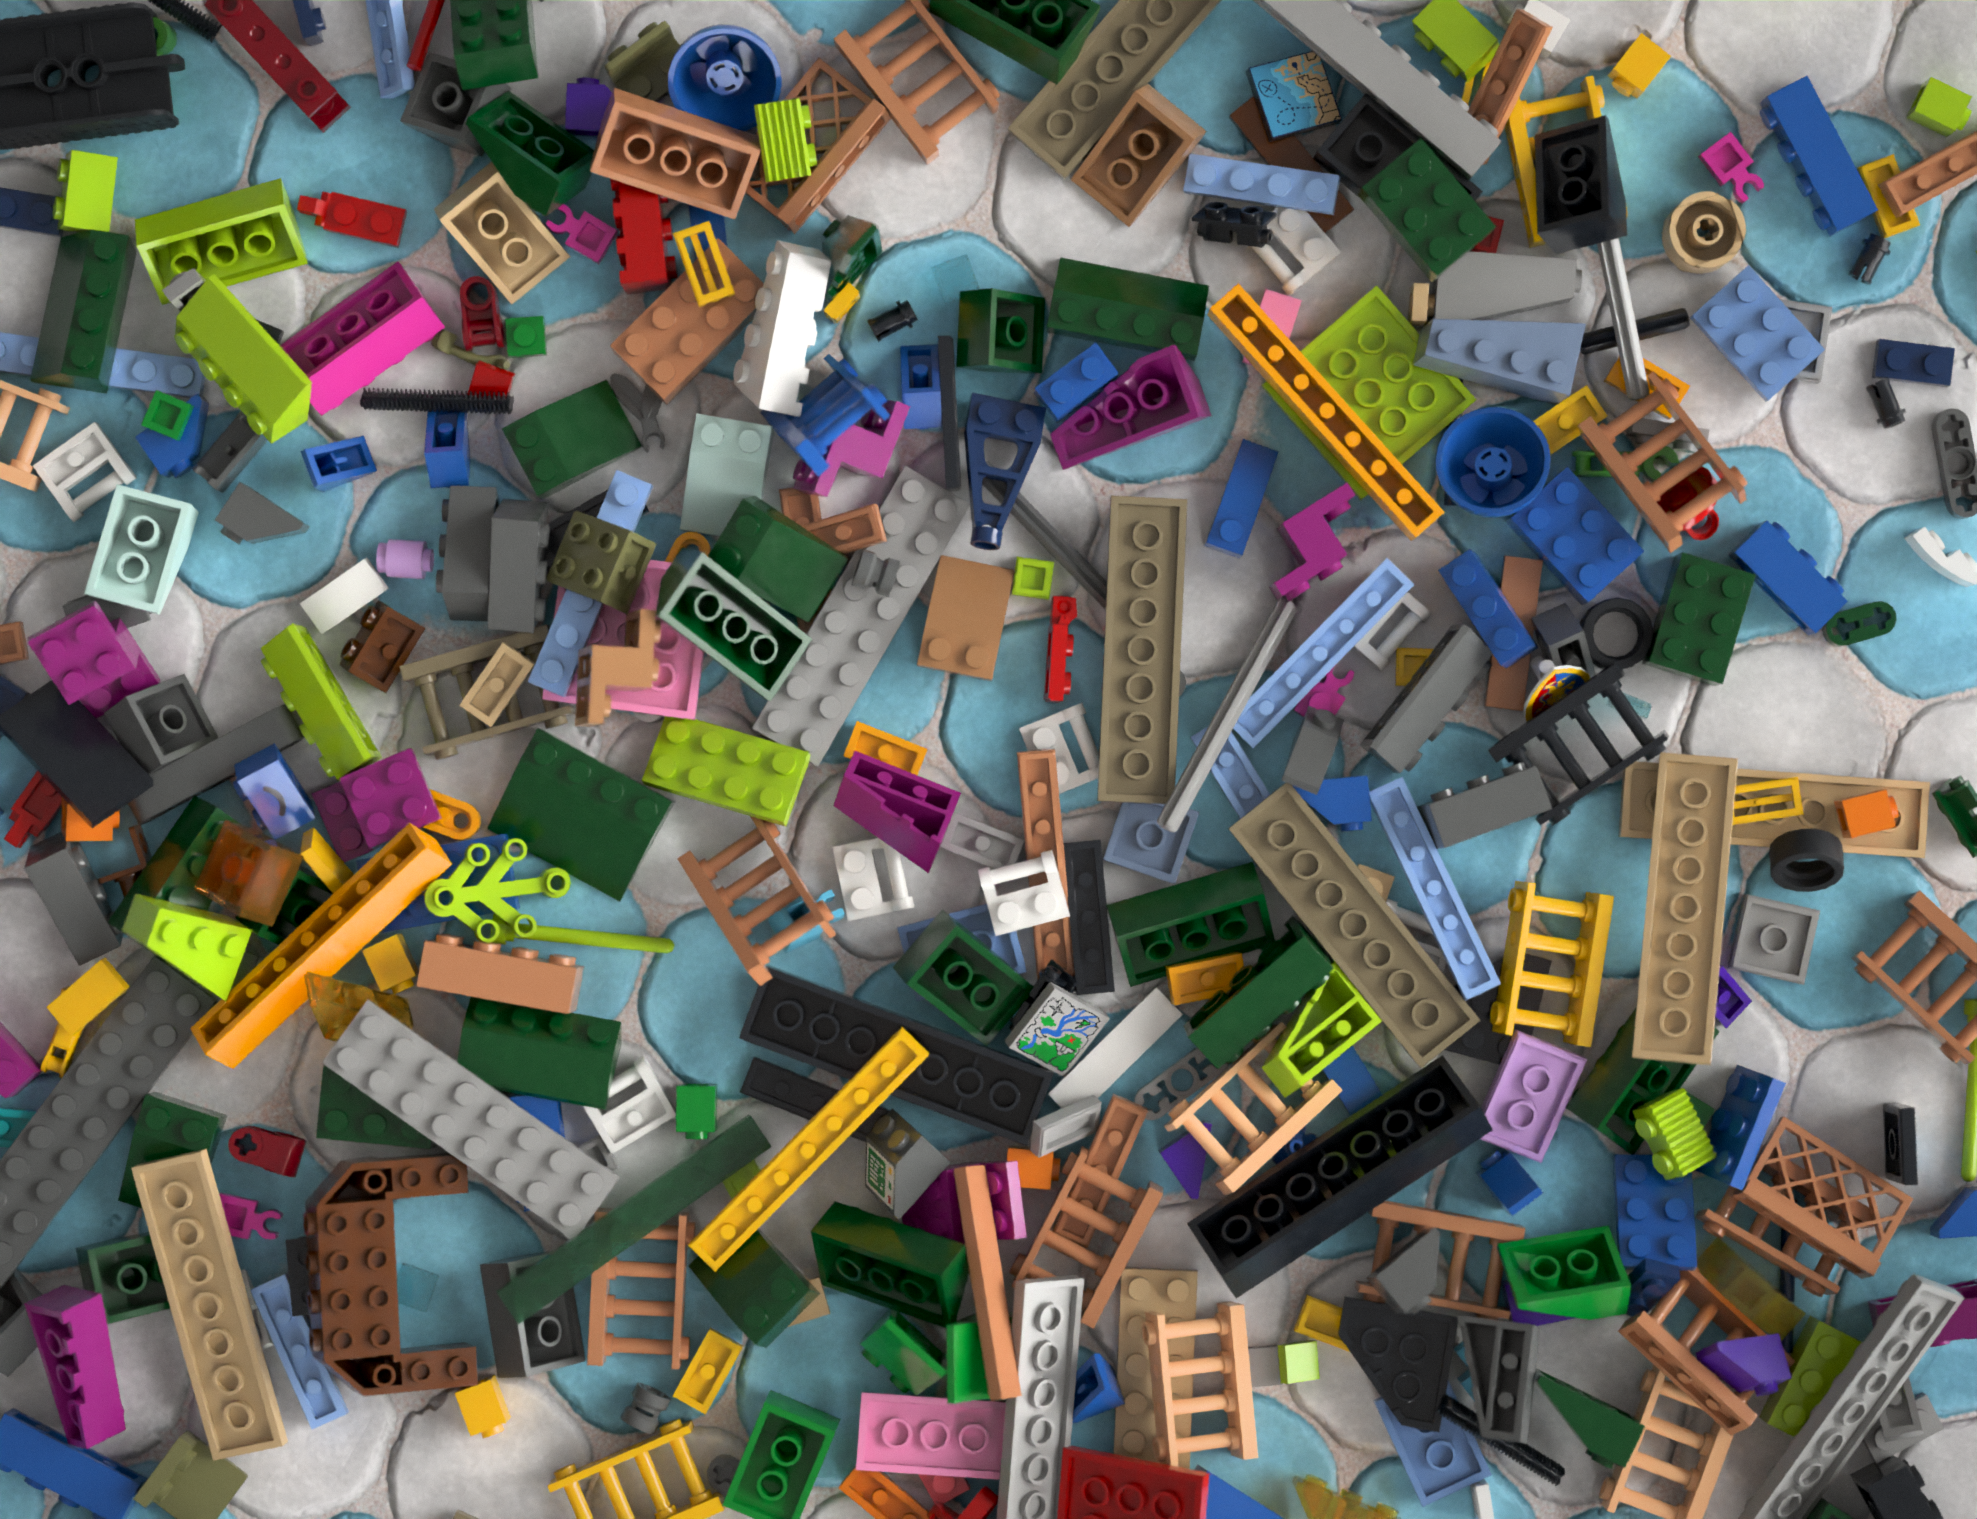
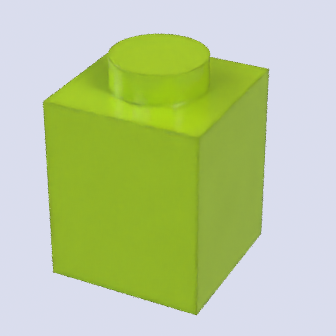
M1930 77L1921 85L1906 118L1948 137L1956 129L1961 131L1966 125L1972 110L1967 108L1972 96Z

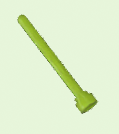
M495 913L492 918L499 926V936L492 943L506 945L507 941L514 942L515 938L657 953H671L674 950V942L669 938L537 925L533 935L519 937L513 933L511 926ZM518 923L519 931L522 933L527 932L530 924Z
M1964 999L1963 1014L1967 1015V1022H1970L1977 1015V999ZM1977 1037L1969 1045V1052L1976 1058L1971 1063H1968L1961 1163V1177L1966 1182L1975 1180L1977 1174Z

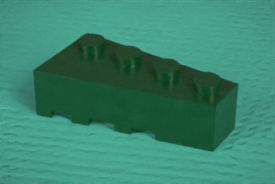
M194 795L107 923L153 953L122 930L135 894L208 911L243 825L218 807Z

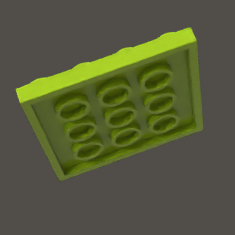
M1376 285L1300 352L1396 459L1403 464L1477 399L1457 377L1413 365L1420 334ZM1267 381L1262 384L1261 387L1340 478L1345 483L1348 482L1354 494L1360 500L1366 497L1368 493Z

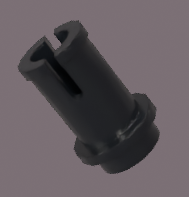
M1872 233L1868 239H1863L1862 244H1864V247L1852 270L1848 273L1849 276L1858 280L1864 267H1867L1861 277V282L1867 285H1871L1872 279L1884 256H1889L1891 253L1889 250L1891 243Z
M898 300L896 301L897 306L867 320L878 342L906 326H909V328L913 327L912 323L918 319L908 300L902 303Z
M1889 378L1866 387L1879 416V419L1876 420L1877 424L1882 423L1884 430L1906 421L1903 415L1906 413L1905 408H1900Z

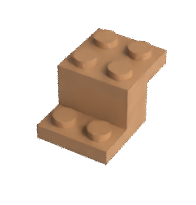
M639 609L626 614L624 647L591 645L579 649L575 726L593 727L604 724V717H609L611 712V695L605 694L606 690L638 692L652 688V681L658 680L659 660L654 658V643H659L661 621L655 619L656 610Z

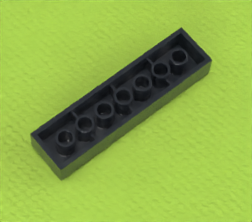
M766 966L773 978L761 986L758 985L740 1033V1039L850 1080L903 1027L929 1052V1056L890 1095L1027 1146L1032 1133L1033 1121L1037 1120L1054 1074L1053 1071L776 967Z
M1442 1055L1188 1222L1187 1225L1237 1299L1493 1129L1480 1105Z

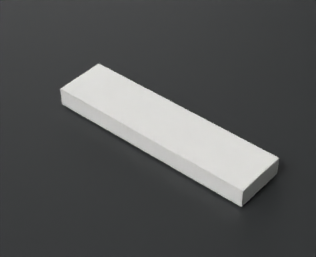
M1155 987L1048 1092V1095L1061 1108L1092 1095L1099 1098L1183 1014Z

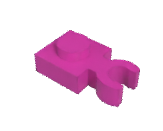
M1729 132L1698 156L1720 186H1723L1729 180L1733 184V195L1742 204L1749 199L1743 191L1744 183L1752 184L1758 192L1764 188L1762 179L1756 174L1748 173L1745 169L1754 161L1732 132Z
M561 205L557 209L566 215L564 223L556 225L547 220V227L556 234L568 233L569 237L565 242L568 247L600 264L618 231L586 211L582 213L578 220L574 218L573 212L567 205Z
M1332 668L1325 675L1324 682L1321 683L1319 681L1294 707L1293 711L1304 717L1308 706H1311L1318 710L1330 711L1336 715L1346 699L1337 691L1340 687L1346 686L1352 681L1354 671L1350 669L1343 679H1337L1333 675Z
M226 1193L219 1194L231 1236L248 1240L251 1238L253 1229L257 1230L258 1234L265 1239L272 1240L278 1237V1232L267 1229L266 1220L268 1218L281 1219L283 1217L281 1211L269 1209L260 1213L257 1212L259 1203L257 1200Z

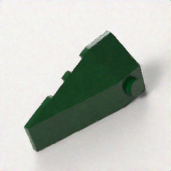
M847 215L842 222L838 218L835 219L824 231L823 236L826 239L822 243V251L831 260L825 291V300L828 304L848 282L852 285L882 253L879 228L873 223Z

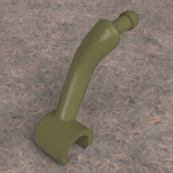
M444 329L439 331L431 341L435 349L448 355H454L474 366L479 361H483L505 370L510 367V362L503 355H478L470 351L466 352L465 349L455 345L458 336Z

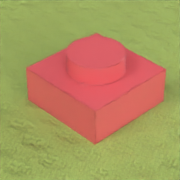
M918 1474L934 1503L938 1501L944 1504L970 1489V1485L965 1477Z

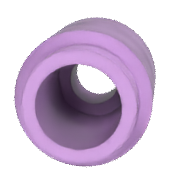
M389 539L387 543L378 544L376 556L377 572L386 573L387 577L425 579L426 572L433 571L434 551L433 549H428L426 541Z

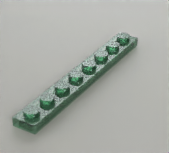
M745 1116L582 1230L580 1234L569 1239L495 1292L519 1325L772 1146L752 1116Z

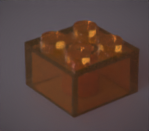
M225 819L194 890L240 917L273 926L304 856L258 830Z

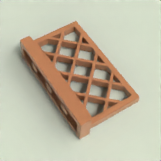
M820 58L815 61L784 99L800 98V104L807 103L809 106L812 128L806 129H810V141L815 146L817 166L812 167L810 176L766 182L762 154L760 152L757 160L760 167V180L749 181L745 194L777 218L794 234L797 233L891 119L888 111L882 104L875 99L872 100ZM822 71L832 79L833 93L812 95V82ZM838 84L846 91L839 92ZM806 90L807 96L800 97ZM855 97L864 104L855 116L841 118L839 99ZM834 100L835 119L815 121L813 103ZM848 124L846 128L842 131V125ZM836 126V140L831 145L817 147L815 128ZM817 154H823L818 160ZM793 183H799L794 189ZM787 184L788 197L777 208L768 201L767 186ZM761 187L762 195H760L753 188Z
M1784 1116L1778 1120L1755 1160L1743 1190L1736 1188L1732 1197L1861 1279L1875 1275L1881 1264L1879 1262L1880 1257L1913 1201V1198ZM1784 1130L1797 1137L1801 1152L1786 1156L1782 1155L1779 1139ZM1807 1144L1814 1147L1815 1149L1808 1150ZM1774 1151L1775 1158L1768 1160L1770 1154ZM1821 1152L1829 1157L1833 1173L1815 1177L1810 1155ZM1802 1157L1808 1179L1790 1183L1784 1161ZM1777 1162L1782 1185L1769 1187L1758 1180L1757 1177L1764 1165ZM1839 1164L1848 1170L1841 1171ZM1854 1173L1861 1177L1866 1194L1848 1198L1842 1175ZM1834 1177L1840 1200L1822 1204L1816 1181ZM1809 1183L1815 1205L1802 1208L1795 1203L1791 1187ZM1872 1185L1880 1190L1873 1192ZM1784 1189L1785 1196H1783L1776 1190ZM1887 1194L1899 1202L1892 1216L1880 1218L1874 1196ZM1867 1198L1873 1220L1855 1224L1849 1202ZM1842 1204L1847 1226L1835 1229L1827 1223L1824 1208ZM1816 1210L1818 1217H1816L1809 1211ZM1889 1221L1883 1230L1882 1222ZM1874 1224L1878 1241L1872 1252L1860 1245L1856 1228ZM1848 1230V1231H1849V1234H1850V1238H1849L1848 1236H1846L1845 1234H1843L1842 1232Z

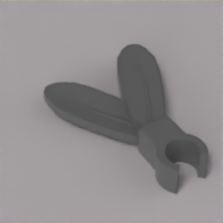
M612 374L610 383L614 394L641 421L643 430L642 446L646 452L649 451L646 440L650 436H657L661 440L660 447L663 449L665 437L659 430L656 419L662 400L647 385H645L642 396L628 378L620 374Z

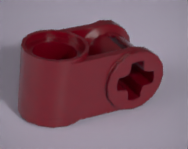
M473 276L466 279L460 287L462 335L466 352L473 351L474 347L497 345L498 348H504V327L495 286L481 276ZM477 285H485L488 289L487 300L483 304H472L469 298L471 289ZM491 331L490 333L476 334L477 332Z
M245 1126L232 1133L229 1138L228 1148L230 1154L239 1161L262 1167L276 1174L296 1177L307 1140L283 1132H273L256 1126ZM250 1134L252 1135L251 1142L257 1144V1148H253L245 1153L244 1145L239 1143V1139H243Z

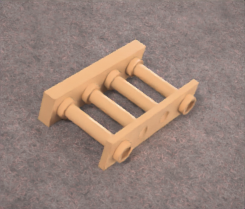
M0 380V389H2L0 395V437L17 395L38 403L16 460L12 458L9 465L0 462V478L37 492L42 479L31 474L34 468L30 466L52 409L68 415L70 408L59 403L62 396L40 388L38 394Z
M1283 1022L1273 1025L1270 1031L1258 1040L1252 1039L1254 1043L1192 1101L1188 1103L1186 1099H1183L1168 1113L1172 1119L1164 1125L1166 1130L1170 1132L1183 1125L1221 1168L1219 1172L1222 1177L1215 1185L1224 1195L1234 1193L1343 1091L1333 1079L1322 1084L1318 1080L1314 1082L1310 1079L1300 1087L1303 1092L1301 1096L1304 1098V1101L1293 1109L1291 1105L1287 1107L1248 1064L1263 1049L1270 1054L1277 1042L1276 1037L1287 1028ZM1236 1074L1240 1076L1276 1117L1273 1121L1277 1126L1268 1134L1264 1131L1259 1132L1221 1089ZM1209 1099L1248 1142L1246 1146L1250 1151L1240 1160L1236 1156L1232 1158L1194 1115Z
M1232 1301L1217 1303L1218 1313L1213 1318L1166 1324L1164 1314L1153 1311L1145 1312L1146 1322L1142 1324V1337L1149 1350L1156 1437L1153 1438L1152 1448L1154 1457L1159 1463L1178 1467L1177 1454L1225 1447L1231 1451L1232 1456L1243 1460L1258 1458L1244 1304ZM1217 1333L1220 1336L1221 1351H1219L1218 1356L1169 1362L1167 1339ZM1220 1371L1221 1374H1224L1225 1389L1222 1390L1221 1394L1172 1400L1170 1377ZM1220 1409L1227 1413L1228 1428L1225 1429V1432L1176 1438L1174 1416Z
M1653 1365L1652 1370L1647 1369L1642 1377L1640 1391H1643L1634 1416L1645 1428L1626 1467L1623 1468L1616 1464L1612 1477L1607 1476L1604 1479L1599 1493V1498L1603 1499L1601 1505L1611 1513H1615L1620 1501L1664 1519H1703L1734 1435L1731 1436L1715 1420L1710 1432H1704L1702 1435L1652 1416L1651 1414L1659 1394L1703 1410L1676 1384L1665 1380L1666 1375ZM1645 1430L1698 1449L1697 1452L1701 1456L1696 1469L1686 1470L1639 1452L1638 1449ZM1632 1465L1683 1484L1684 1489L1688 1490L1683 1504L1678 1503L1676 1506L1624 1487Z

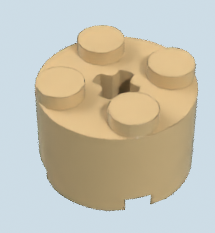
M1704 191L1692 194L1680 202L1664 220L1662 244L1665 253L1676 267L1683 272L1706 274L1716 271L1733 259L1740 250L1746 234L1745 219L1737 204L1718 193ZM1700 227L1702 230L1709 229L1711 235L1706 240L1704 237H1699L1696 232Z

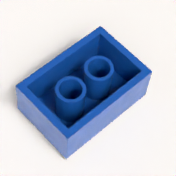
M1568 467L1561 470L1544 485L1541 492L1529 505L1515 512L1505 521L1540 560H1543V564L1581 605L1589 603L1645 552Z

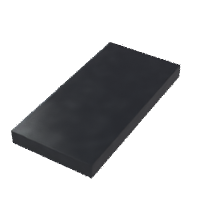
M53 680L0 715V731L91 828H94L154 786L153 778L79 700L70 705L67 703Z

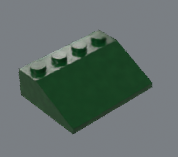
M537 728L507 785L487 829L497 835L507 834L508 839L518 838L523 840L528 852L557 868L565 870L568 874L621 902L675 802L544 729Z

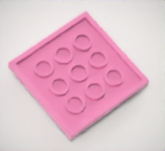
M649 561L628 613L639 609L656 610L661 578L672 562ZM558 586L554 618L566 592V589ZM603 605L586 647L591 645L624 647L626 614ZM656 616L655 619L661 621L659 643H654V658L659 660L658 680L652 681V688L642 691L606 690L605 694L611 695V709L695 720L704 652ZM578 667L565 697L544 689L542 699L576 704Z

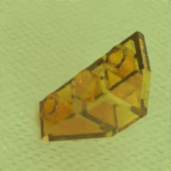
M307 972L304 976L309 1004L325 1039L337 1042L368 999L410 1029L414 1027L407 998Z
M1716 1237L1698 1257L1697 1268L1700 1270L1699 1272L1720 1294L1767 1333H1779L1781 1341L1806 1315L1800 1307L1721 1238Z
M1306 1474L1305 1479L1295 1475L1292 1483L1308 1519H1401L1397 1517L1398 1510L1377 1502L1376 1507L1362 1503L1363 1496L1345 1488H1342L1340 1493L1326 1488L1328 1482L1314 1475Z

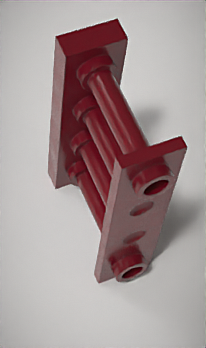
M207 0L203 4L323 133L351 108L337 93V90L253 0Z

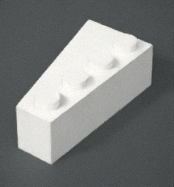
M777 240L774 251L767 258L766 279L763 287L757 292L755 299L756 312L752 324H749L746 328L744 335L745 348L742 358L736 362L733 372L734 385L758 409L797 417L801 415L803 403L796 402L800 383L807 385L810 369L805 368V355L807 348L811 345L815 346L817 336L816 322L813 315L814 312L822 310L831 266V260L819 249Z

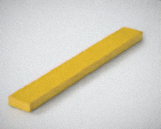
M901 1027L689 1242L688 1246L716 1272L929 1056V1052Z

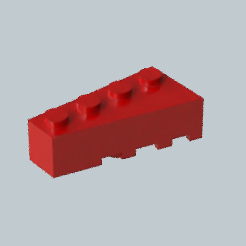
M610 179L611 189L615 191V198H613L612 203L616 228L619 229L620 234L616 239L617 254L620 265L624 268V271H619L621 286L627 294L666 290L672 284L671 279L678 278L675 255L668 256L667 241H673L671 218H664L662 204L669 203V198Z

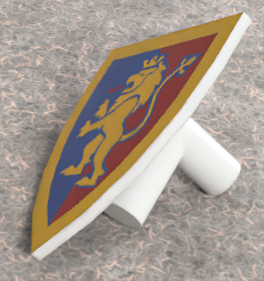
M1542 656L1533 658L1529 665L1539 679V682L1530 692L1525 702L1524 721L1527 722L1590 679L1588 672L1577 666H1554L1551 660H1544Z

